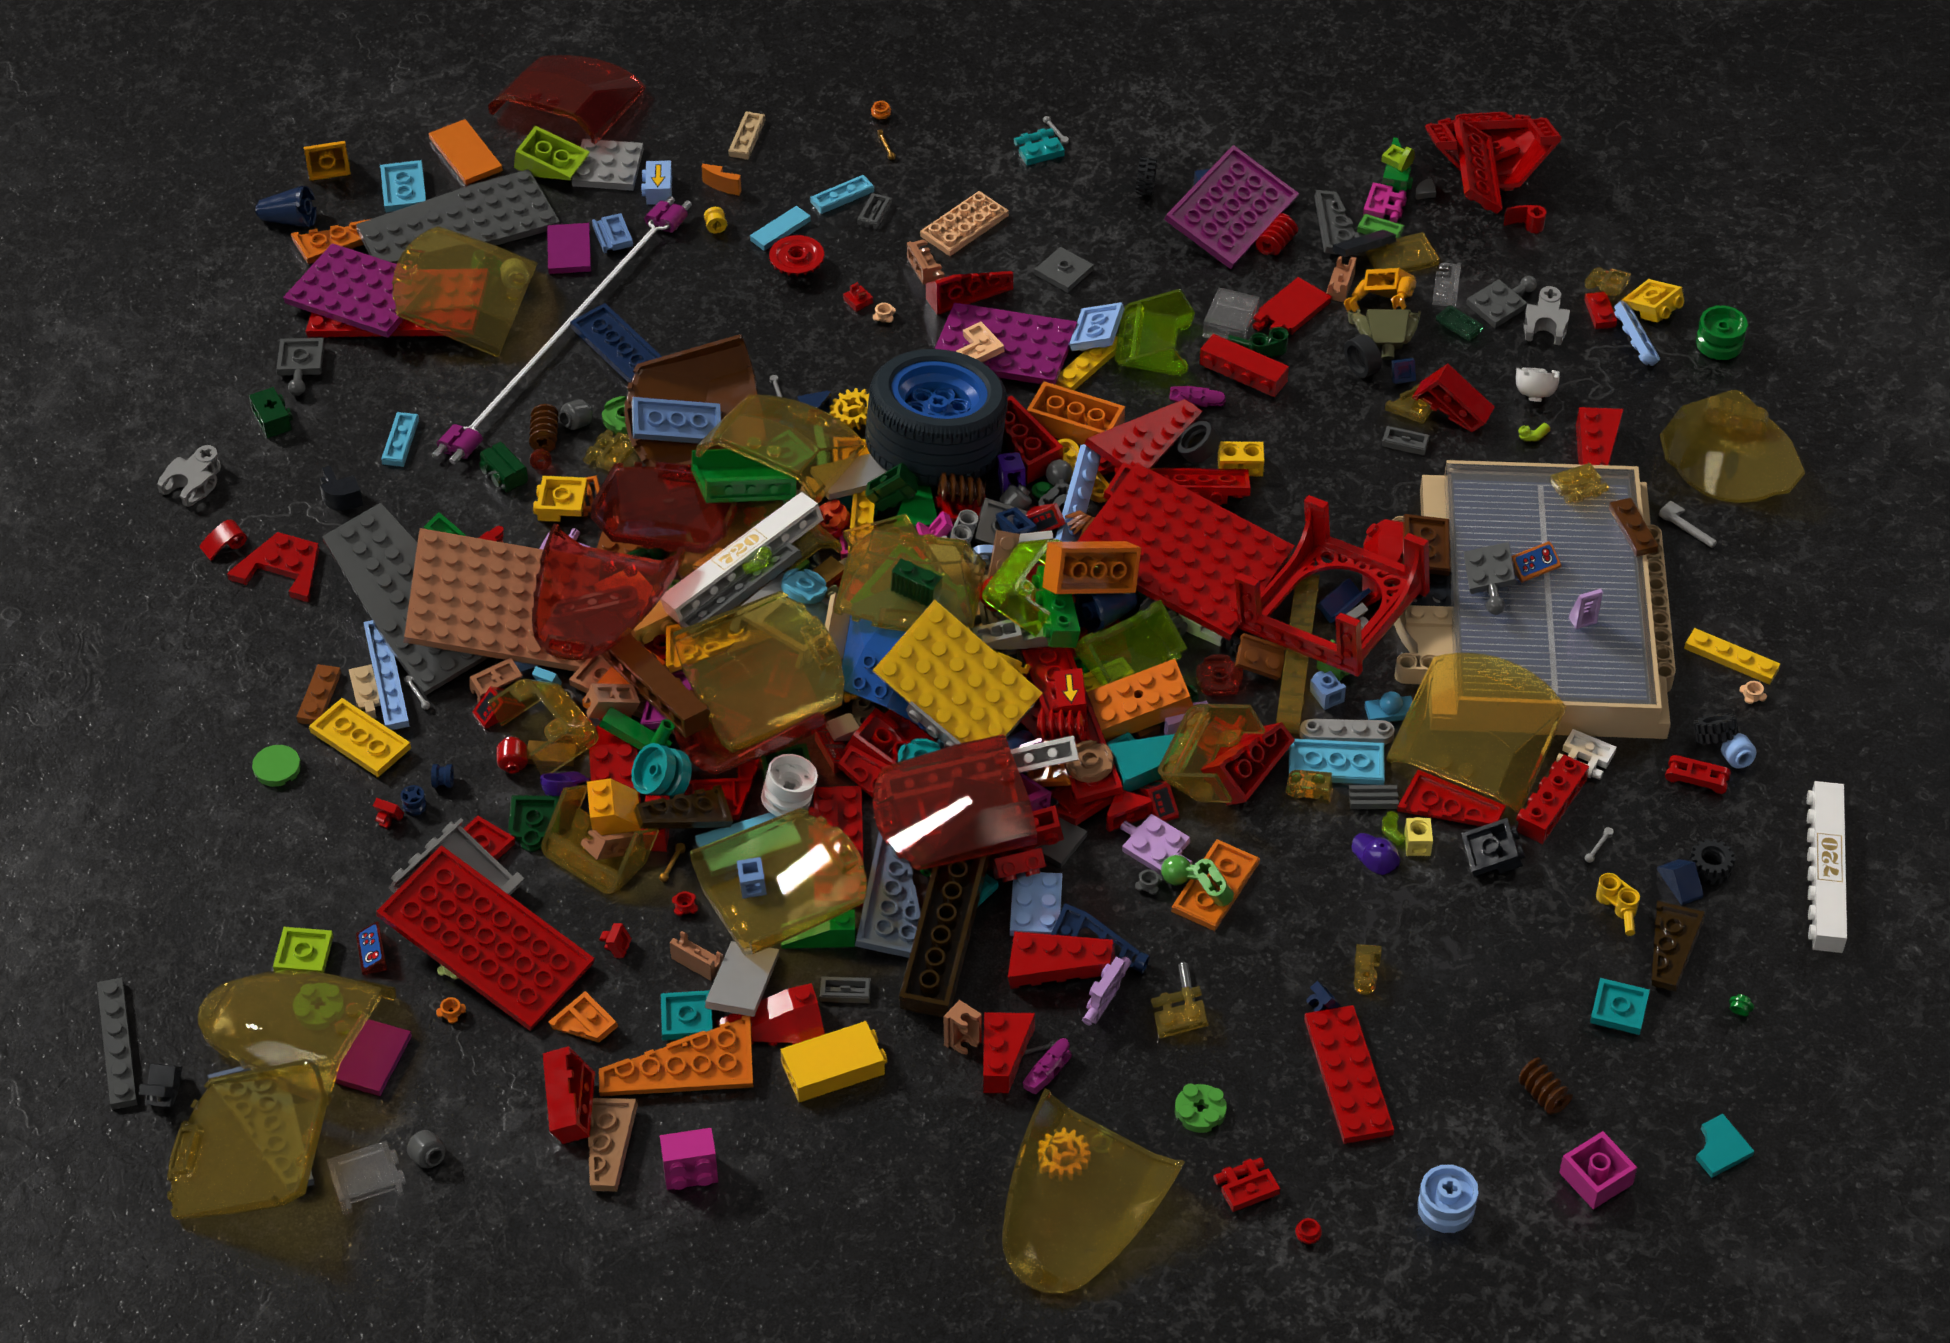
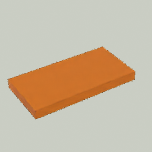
M466 119L429 133V139L465 185L503 171L500 162Z
M1216 839L1204 859H1210L1216 865L1234 892L1232 902L1226 906L1216 905L1199 880L1190 879L1172 905L1171 912L1213 931H1216L1260 863L1259 857ZM1207 874L1208 878L1212 881V883L1215 885L1216 889L1219 892L1221 889L1215 883L1211 875Z

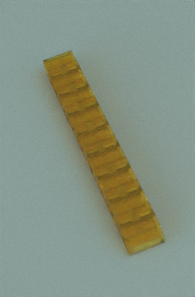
M1312 574L1304 578L1294 589L1290 626L1310 634L1313 631L1320 574ZM1286 648L1276 723L1282 722L1290 733L1299 734L1309 657Z

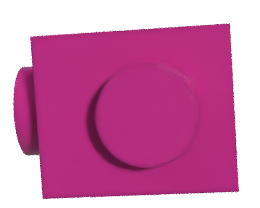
M942 511L929 527L918 522L916 524L918 537L923 542H927L942 536H949L953 528L950 515Z

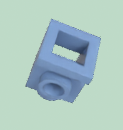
M1319 671L1314 674L1310 683V692L1324 710L1344 702L1346 686L1339 682L1332 671L1327 673Z
M761 857L737 861L742 898L767 895Z

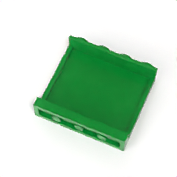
M780 447L692 450L691 471L706 503L790 500L796 496L797 478L795 475H787L780 462Z

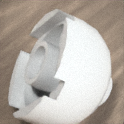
M1516 368L1517 388L1523 395L1529 396V401L1541 402L1542 398L1551 396L1558 388L1559 371L1552 370V373H1547L1546 369L1522 368V370Z

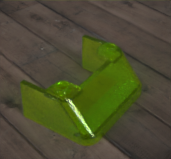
M1054 538L1020 542L982 592V598L988 605L1035 637L1051 613L1032 600L1036 595V588L1025 577L1038 560L1045 564L1048 542H1062Z

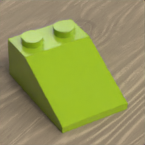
M535 126L516 150L514 168L519 171L530 170L533 177L571 180L589 156L590 151Z

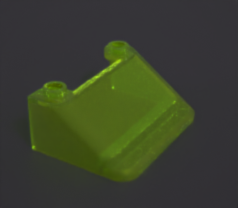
M1181 289L1134 301L1124 307L1115 360L1119 365L1170 375H1180L1188 372L1186 360L1181 359L1175 347L1178 329L1185 330L1191 326L1195 311Z

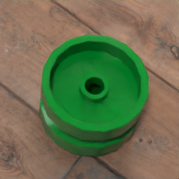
M1713 306L1706 309L1702 313L1696 336L1697 348L1707 357L1716 360L1735 358L1741 353L1748 327L1747 318L1742 312L1729 306Z

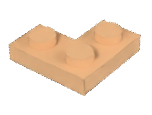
M981 321L963 330V337L970 344L956 351L973 357L980 362L1005 352L1004 345Z

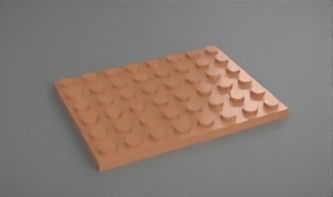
M420 528L403 642L505 660L512 658L516 662L577 671L592 654V646L584 639L582 622L585 620L560 626L553 625L548 621L547 609L554 603L595 594L594 585L599 583L601 560Z

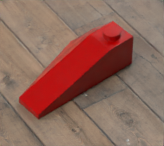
M1012 271L947 276L926 283V300L938 315L950 311L954 303L968 305L1012 290L1014 274Z
M875 708L852 735L844 752L852 745L901 771L898 766V751L903 744L911 743V740L909 738L905 739L899 731L900 727L894 720Z

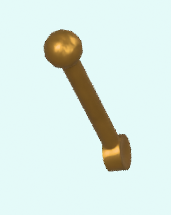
M882 129L877 130L878 137L888 152V159L894 160L896 155L891 151Z
M683 843L676 844V852L665 872L660 874V881H668V874L678 856L685 851Z

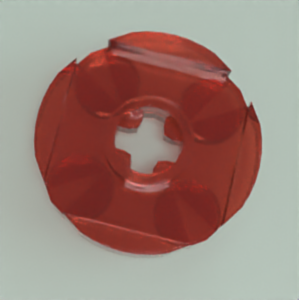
M1222 654L1210 655L1204 659L1203 663H1199L1197 666L1196 681L1203 694L1207 696H1225L1236 694L1239 691L1243 680V669L1235 667V662L1231 661L1229 656ZM1216 673H1221L1224 677H1216Z

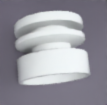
M782 754L775 757L769 764L761 794L764 807L775 816L785 819L804 815L809 809L818 774L815 766L806 758L795 754Z

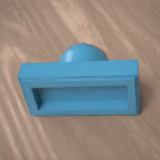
M1389 691L1384 693L1379 700L1365 701L1368 720L1393 722L1416 719V711L1411 696L1401 697L1400 694Z

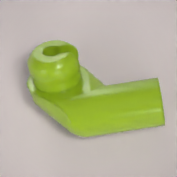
M1543 423L1536 430H1530L1529 426H1521L1518 432L1520 439L1523 441H1540L1551 429L1547 423Z

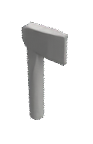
M1670 501L1659 511L1658 515L1661 518L1671 521L1711 548L1716 546L1717 541L1679 517L1680 514L1685 512V509Z

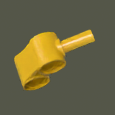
M1613 873L1601 875L1596 892L1597 900L1604 905H1614L1616 915L1624 919L1625 934L1633 936L1635 934L1634 917L1640 900L1639 892Z

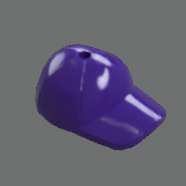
M574 771L542 774L540 781L542 789L547 796H560V799H566L574 794L577 785L585 784L591 781V778H586L583 774Z
M1360 833L1355 836L1352 842V851L1370 871L1384 875L1399 866V852L1388 839L1376 838L1366 833Z

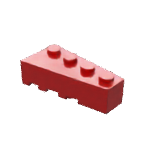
M1011 395L1007 397L1008 406L1003 441L1010 453H1020L1025 466L1026 483L1029 484L1046 475V468L1052 461L1063 460L1064 447Z
M1282 722L1266 725L1200 770L1226 805L1243 803L1249 799L1295 739Z
M1014 931L1008 972L1010 989L1028 984L1032 986L1042 985V982L1049 981L1064 982L1066 979L1078 977L1080 979L1100 977L1106 964L1111 965L1115 959L1114 941L1110 939Z

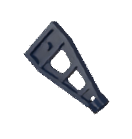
M1064 903L1052 930V935L1078 937L1083 928H1089L1098 935L1099 939L1113 940L1114 943L1121 947L1122 950L1118 958L1127 957L1132 962V958L1137 956L1135 962L1131 963L1128 968L1142 974L1144 973L1150 955L1137 950L1089 913Z

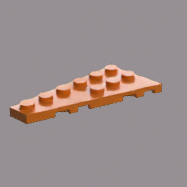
M742 1016V1019L729 1023V1021L720 1024V1027L710 1031L695 1033L668 1043L666 1047L655 1051L652 1049L644 1052V1055L639 1057L627 1058L600 1068V1096L753 1087L750 1016Z

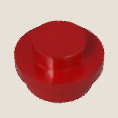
M1305 1218L1297 1224L1295 1234L1302 1243L1313 1244L1321 1238L1322 1229L1316 1220Z

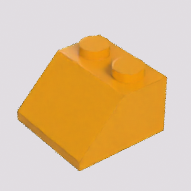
M345 141L304 147L310 181L351 175Z
M613 779L587 782L592 830H596L601 836L641 831L634 811L636 805L639 804L638 791Z

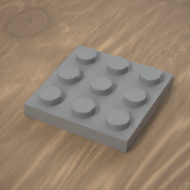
M582 139L580 147L590 151V154L572 177V186L634 190L643 154V143Z

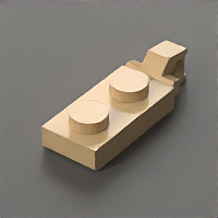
M372 664L349 669L357 708L360 710L365 709L366 714L377 719L375 707L381 704Z

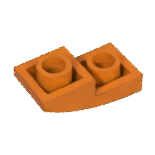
M702 164V179L705 184L716 190L740 196L742 191L741 175L724 173L723 166Z

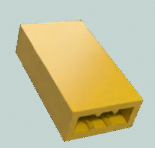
M866 1021L780 1049L781 1064L799 1103L884 1075V1064L887 1063V1057L883 1048H878L877 1034L874 1029L870 1030Z

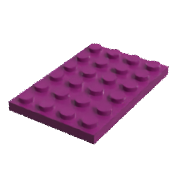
M1233 145L1166 214L1164 220L1228 268L1232 269L1256 243V239L1280 213H1284L1297 199L1299 193Z
M332 243L285 294L283 299L285 304L389 338L437 282L435 276Z
M960 303L953 304L935 349L956 352L969 345L970 343L963 337V330L981 321L1004 345L1005 352L982 362L999 378L1042 384L1044 381L1056 384L1069 352V343L1078 324L1077 321Z

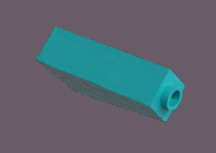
M1188 732L1108 745L1112 751L1114 765L1123 790L1132 792L1190 766L1196 754L1195 742L1191 741Z

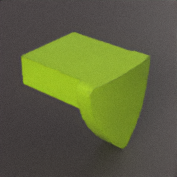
M1393 144L1382 155L1381 161L1403 172L1413 163L1415 151L1409 147L1403 149Z

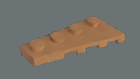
M593 1098L590 1137H588V1146L590 1148L589 1175L592 1191H618L638 1107L636 1099Z

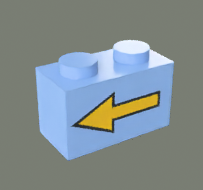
M646 161V170H642V181L645 182V184H642V196H646L647 205L657 204L659 201H665L669 196H672L671 161Z

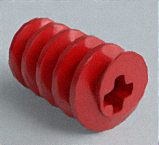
M1280 213L1256 239V247L1259 252L1264 255H1278L1285 245L1298 233L1297 224L1290 216Z
M1041 708L1037 719L1038 737L1041 733L1042 737L1046 739L1051 734L1053 739H1057L1060 733L1061 738L1068 737L1069 735L1074 736L1076 740L1079 735L1081 741L1086 740L1088 716L1083 718L1080 710L1077 716L1074 717L1072 710H1069L1067 716H1064L1063 710L1060 709L1058 715L1055 716L1053 709H1050L1049 714L1045 715L1044 708Z

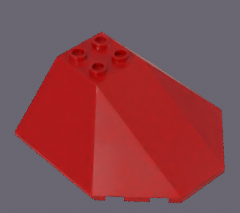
M1506 112L1455 115V120L1451 121V118L1439 120L1438 124L1429 123L1425 126L1436 147L1460 171L1454 126L1458 118L1491 136L1492 142L1509 136L1519 145L1520 152L1495 162L1499 188L1503 191H1512L1514 187H1520L1562 140L1561 135L1547 118L1531 119V116L1516 114L1515 118H1513L1512 115H1508Z

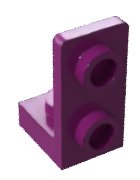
M1023 773L1015 774L1014 787L1016 794L1023 798L1022 814L1050 807L1051 792Z

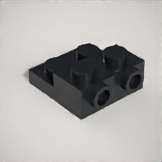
M1508 818L1461 833L1474 877L1496 869L1501 874L1523 866L1521 859L1526 858L1522 845H1517L1516 843L1520 836L1516 825L1511 826Z

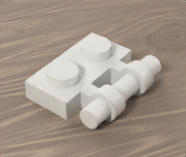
M1572 729L1563 745L1562 751L1569 753L1568 756L1575 760L1578 757L1588 761V764H1586L1589 766L1587 777H1594L1600 780L1604 771L1597 769V765L1606 769L1616 753L1617 747ZM1558 754L1556 758L1557 762H1559L1563 754Z

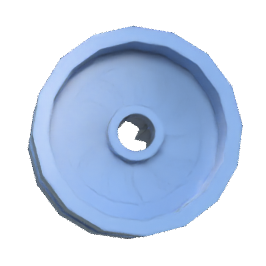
M1440 1165L1430 1169L1424 1175L1421 1182L1417 1203L1418 1214L1422 1221L1431 1229L1442 1233H1455L1465 1229L1472 1222L1479 1194L1477 1182L1468 1171L1455 1165Z

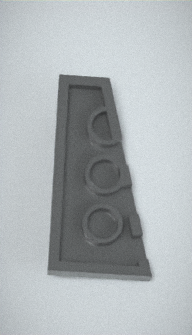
M1316 190L1314 197L1324 253L1337 254L1333 252L1334 244L1360 236L1358 232L1354 231L1351 219L1346 216V209L1337 192ZM1367 251L1352 256H1365Z

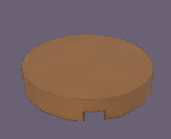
M1093 740L1076 744L1080 760L1066 763L1068 773L1074 779L1087 783L1100 781L1107 777L1114 766L1113 754L1110 748Z

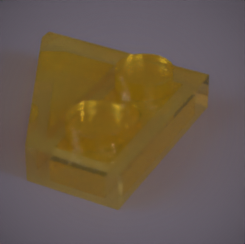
M1420 384L1414 386L1412 390L1400 394V398L1396 401L1391 402L1389 400L1385 404L1386 411L1423 424L1432 411L1430 404L1421 399L1416 401L1412 398Z

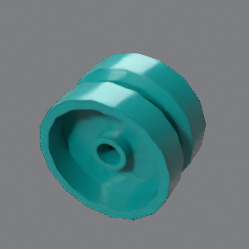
M656 743L644 746L637 754L632 767V783L639 793L644 795L670 796V799H673L675 795L685 793L692 775V764L689 756L684 751Z

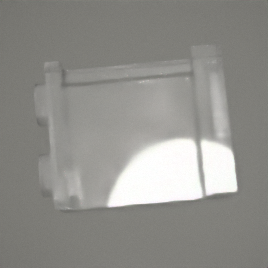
M1218 288L1204 320L1203 337L1210 338L1212 334H1216L1227 339L1230 334L1247 339L1248 328L1253 316L1259 310L1260 297Z
M387 1141L326 1160L343 1215L353 1212L352 1203L392 1190H397L398 1196L404 1195L402 1185L406 1184L402 1169L397 1171L395 1165L399 1164L395 1149H389Z

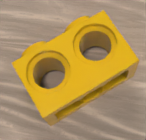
M1220 441L1218 469H1248L1249 476L1263 477V442Z

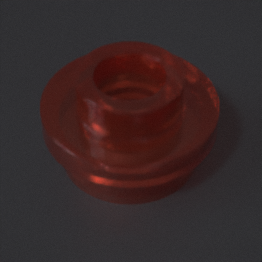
M536 449L529 458L530 465L536 470H545L552 463V457L545 449Z

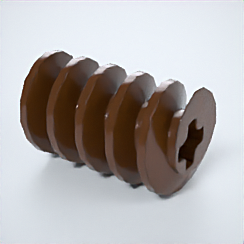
M540 404L531 411L529 445L533 450L540 453L554 450L557 442L559 412L555 406L550 404Z
M941 472L937 495L941 494L942 501H945L947 496L950 495L951 502L953 503L956 497H959L960 504H963L965 498H968L969 505H972L975 499L977 500L978 507H980L985 496L986 479L982 485L981 478H976L973 483L971 476H968L966 481H964V476L959 475L956 480L955 475L951 473L947 479L946 473Z
M1537 1057L1522 1069L1518 1081L1521 1085L1525 1086L1526 1091L1531 1093L1535 1100H1538L1539 1105L1544 1107L1547 1114H1556L1570 1103L1573 1094L1565 1096L1568 1091L1567 1086L1560 1087L1561 1080H1553L1555 1073L1553 1071L1546 1073L1549 1067L1546 1064L1541 1065L1542 1059Z

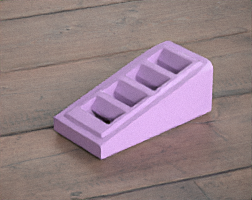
M1601 589L1579 595L1569 615V619L1575 629L1597 623L1603 594Z

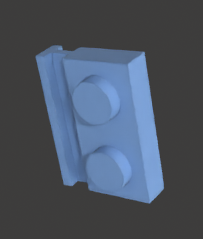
M621 213L602 217L600 221L592 220V225L603 253H607L609 249L615 251L633 246V240Z

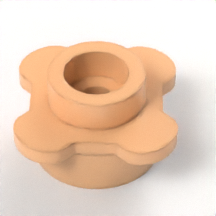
M879 303L875 307L876 312L873 315V320L890 323L894 320L893 314L896 312V309L889 303Z
M1749 681L1746 685L1740 687L1739 691L1745 696L1744 700L1748 704L1759 700L1765 701L1767 695L1763 693V685L1758 681Z

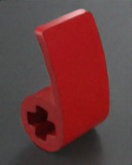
M1522 205L1507 208L1504 226L1525 222V228L1528 232L1540 233L1544 229L1546 210L1538 205Z
M226 520L200 544V549L212 561L226 544L231 549L242 547L247 540V536L234 520Z

